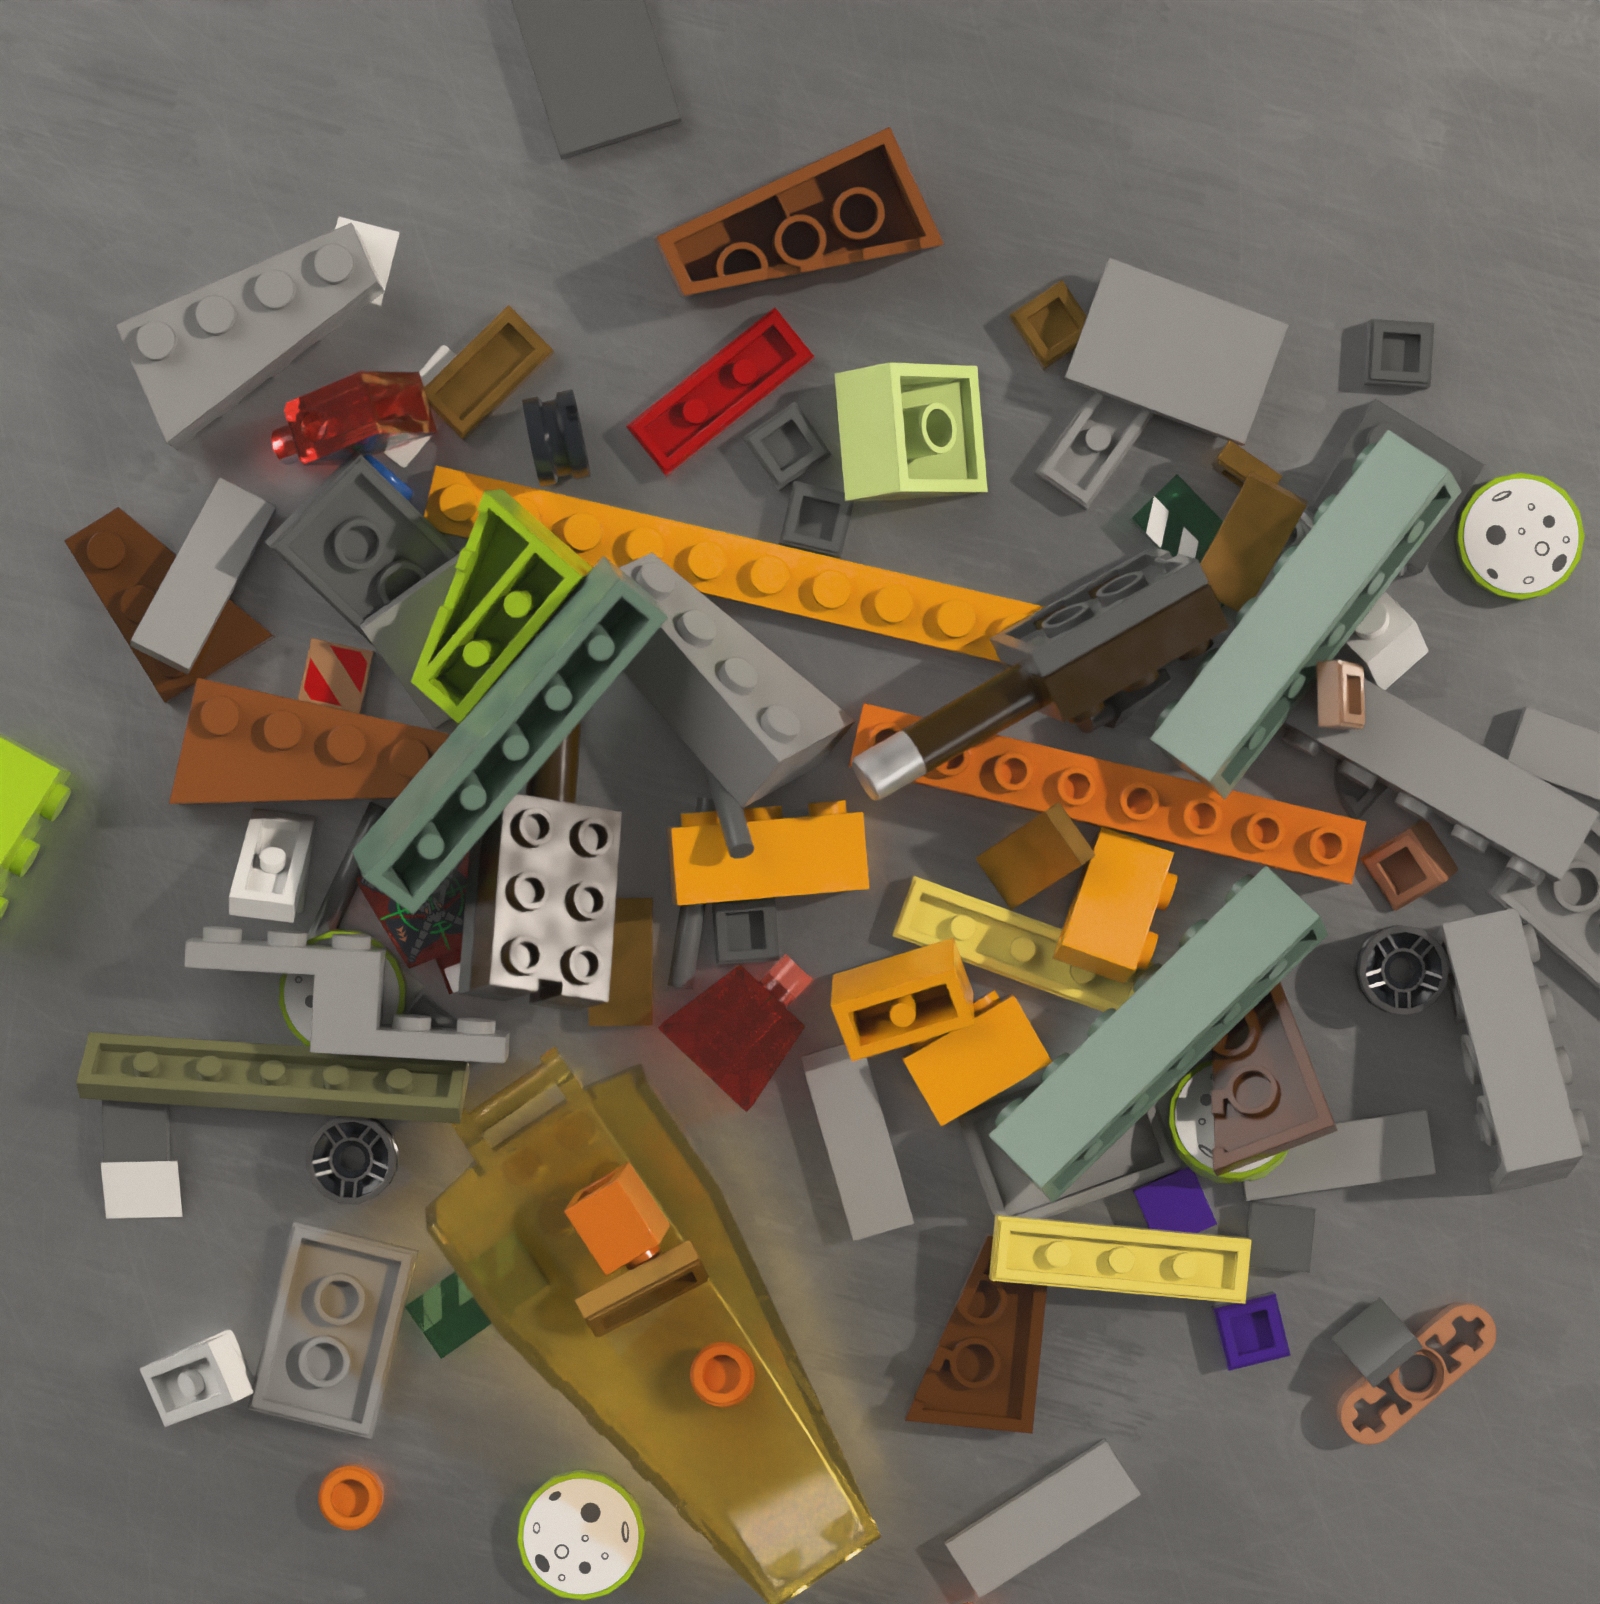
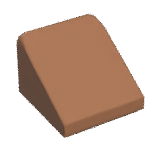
M1421 819L1360 858L1394 911L1399 910L1442 885L1458 871L1456 863L1430 823Z

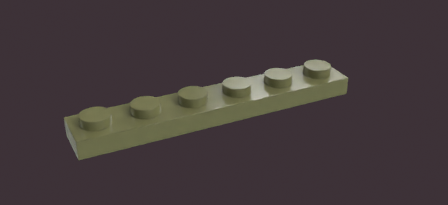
M89 1032L76 1085L81 1099L461 1124L470 1070L468 1061L310 1052L309 1046Z

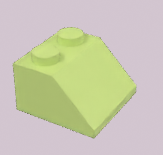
M889 362L835 373L845 501H897L988 492L977 366Z

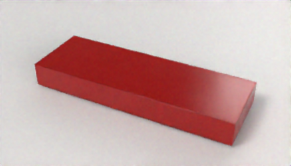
M774 307L626 427L667 478L811 363L815 356Z

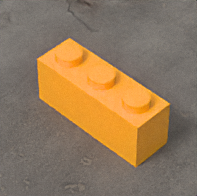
M846 800L807 803V816L784 818L782 805L744 808V815L754 845V851L749 856L741 859L730 857L716 811L680 814L681 826L666 827L672 904L689 905L869 889L863 812H847Z

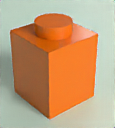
M629 1161L576 1192L564 1210V1213L606 1276L624 1265L630 1271L657 1257L662 1251L659 1244L670 1227V1223Z

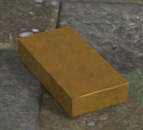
M508 305L418 395L465 441L554 354V351Z
M1253 471L1248 475L1200 562L1208 580L1206 584L1211 586L1217 601L1237 612L1240 611L1248 600L1257 596L1308 503L1304 498Z
M1058 802L985 850L975 859L1009 908L1013 910L1085 864L1096 854Z
M616 898L609 1002L589 1008V1026H652L653 898Z
M689 1239L575 1299V1302L594 1336L600 1338L705 1283L709 1276Z

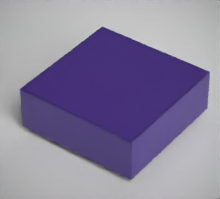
M1188 1165L1180 1168L1178 1171L1161 1176L1132 1189L1149 1229L1198 1233L1217 1225L1198 1178Z
M1273 1291L1248 1297L1245 1304L1227 1302L1211 1306L1228 1371L1291 1356L1276 1293Z

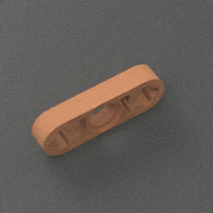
M1460 1301L1446 1306L1413 1334L1423 1346L1414 1355L1426 1356L1433 1364L1434 1376L1431 1383L1422 1390H1408L1401 1384L1399 1368L1396 1369L1386 1379L1392 1390L1408 1401L1407 1404L1398 1410L1396 1404L1390 1399L1377 1411L1378 1418L1382 1422L1376 1428L1372 1429L1365 1423L1355 1428L1352 1424L1358 1416V1412L1354 1408L1355 1403L1363 1398L1367 1403L1373 1404L1386 1394L1379 1386L1373 1388L1363 1376L1343 1393L1338 1402L1337 1418L1342 1429L1353 1440L1362 1444L1372 1445L1385 1441L1492 1350L1496 1341V1326L1492 1317L1484 1309L1470 1302ZM1460 1316L1468 1322L1478 1318L1480 1324L1475 1328L1474 1333L1479 1340L1472 1347L1461 1341L1449 1349L1446 1353L1454 1358L1456 1362L1447 1369L1443 1358L1431 1347L1425 1345L1426 1341L1434 1335L1436 1341L1443 1346L1456 1334V1330L1451 1323Z

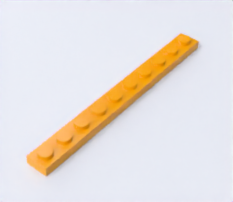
M437 465L435 466L424 517L441 534L468 540L479 514L477 508L484 491L503 489L592 568L603 556L620 568L653 553L704 595L1001 664L1004 662L1000 661L990 638L1044 608V606Z

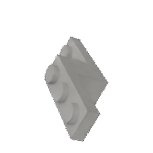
M207 926L203 927V937H193L186 941L184 968L314 975L310 1052L505 1063L509 1057L510 1031L495 1030L496 1020L457 1018V1028L431 1027V1016L394 1014L392 1024H382L386 947H371V936L332 934V945L306 943L307 932L269 930L268 940L262 941L242 939V928Z

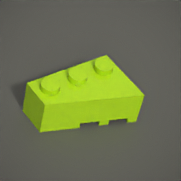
M503 489L484 491L477 508L479 514L467 545L460 552L455 565L457 571L445 602L438 609L411 679V683L458 724L465 719L593 569Z
M0 734V920L9 903V900L2 897L14 874L22 878L28 871L40 848V844L33 841L45 818L53 822L59 816L71 793V788L64 785L71 771L3 734Z

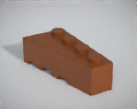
M891 127L669 230L654 239L681 297L944 245Z
M197 678L169 804L201 805L396 799L451 734Z

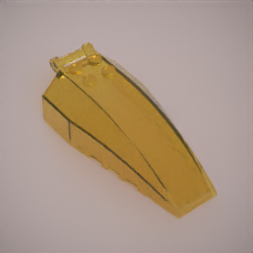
M555 1046L539 1057L542 1062L507 1087L471 1111L464 1107L461 1124L451 1123L475 1160L425 1208L427 1232L499 1334L555 1390L558 1389L585 1417L587 1423L600 1436L603 1435L631 1463L632 1468L646 1482L649 1481L676 1508L677 1513L696 1532H700L712 1544L713 1549L767 1604H784L880 1539L879 1529L717 1176L702 1151L641 1063L583 1086L565 1057ZM556 1084L565 1096L564 1100L493 1147L483 1132ZM629 1161L670 1223L669 1229L659 1244L662 1250L659 1255L690 1239L709 1278L705 1283L599 1338L598 1336L595 1337L575 1299L623 1275L629 1270L624 1265L606 1276L564 1213V1210L576 1192ZM717 1342H727L740 1347L747 1353L755 1367L756 1379L752 1392L746 1400L731 1408H716L705 1403L695 1393L690 1381V1369L696 1355L706 1346Z

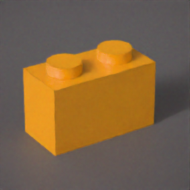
M1101 827L1090 844L1096 855L1083 865L1052 958L1125 984L1135 972L1136 967L1146 970L1151 961L1157 944L1158 934L1149 931L1155 910L1166 911L1173 895L1178 875L1168 872L1174 852Z
M954 938L832 975L831 1008L852 1062L974 1025V993Z
M993 990L974 1000L973 1003L974 1025L909 1044L912 1051L901 1056L940 1126L947 1124L1052 1062L1013 994L1000 999L997 992Z

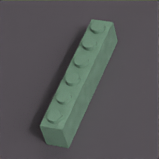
M1390 430L1386 431L1377 444H1369L1360 453L1352 469L1353 475L1338 495H1330L1324 500L1314 516L1313 527L1299 546L1294 545L1283 553L1275 566L1274 578L1259 598L1253 597L1243 605L1236 616L1233 632L1220 648L1210 650L1203 657L1195 671V681L1180 700L1175 699L1170 702L1156 721V732L1150 740L1166 758L1224 799L1227 798L1316 682L1317 661L1333 660L1461 493L1457 482L1448 468Z
M603 556L354 847L352 852L363 877L414 915L666 621L668 616L652 594Z
M1267 866L1263 867L1255 876L1248 874L1238 880L1225 897L1226 904L1209 921L1201 919L1193 924L1182 936L1179 942L1180 949L1163 966L1157 963L1148 968L1134 984L1133 991L1135 993L1118 1010L1110 1008L1097 1017L1088 1029L1087 1036L1089 1038L1071 1055L1064 1053L1053 1060L1041 1076L1043 1083L1025 1100L1017 1098L1009 1103L996 1118L995 1125L997 1127L989 1134L990 1138L1052 1203L1328 936L1320 915Z

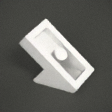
M252 809L229 895V915L293 923L295 914L304 911L316 816Z
M231 1330L220 1332L140 1368L165 1427L234 1403L254 1393L252 1390L254 1384L253 1376Z

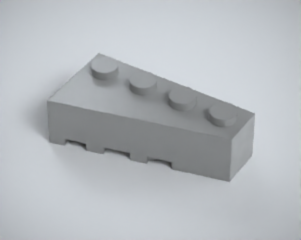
M351 222L118 323L115 326L166 443L178 451L196 437L195 434L232 410L241 403L240 400L268 378L275 377L292 364L291 361L315 342L323 340L385 291L362 238Z
M650 553L619 568L652 594L668 616L666 621L625 667L623 672L742 808L819 767L855 723V719L655 554Z
M1518 907L1443 923L1436 940L1444 949L1449 966L1447 990L1452 1013L1457 1024L1466 1022L1469 1032L1468 1034L1461 1035V1054L1465 1072L1473 1085L1481 1083L1484 1094L1477 1096L1478 1115H1475L1479 1135L1481 1141H1486L1488 1146L1495 1145L1499 1162L1497 1170L1488 1171L1492 1194L1567 1178L1583 1157L1582 1148L1589 1146V1135L1581 1109L1571 1110L1565 1085H1570L1573 1082L1571 1065L1565 1048L1563 1046L1555 1048L1549 1024L1556 1022V1011L1548 985L1538 986L1532 962L1540 960V952L1532 924L1522 925Z

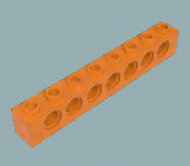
M863 703L848 768L853 769L852 760L854 757L924 717ZM997 734L911 782L1037 813H1043L1059 802L1071 820L1100 828L1105 827L1121 833L1347 885H1352L1366 821L1234 790L1224 799L1200 782Z

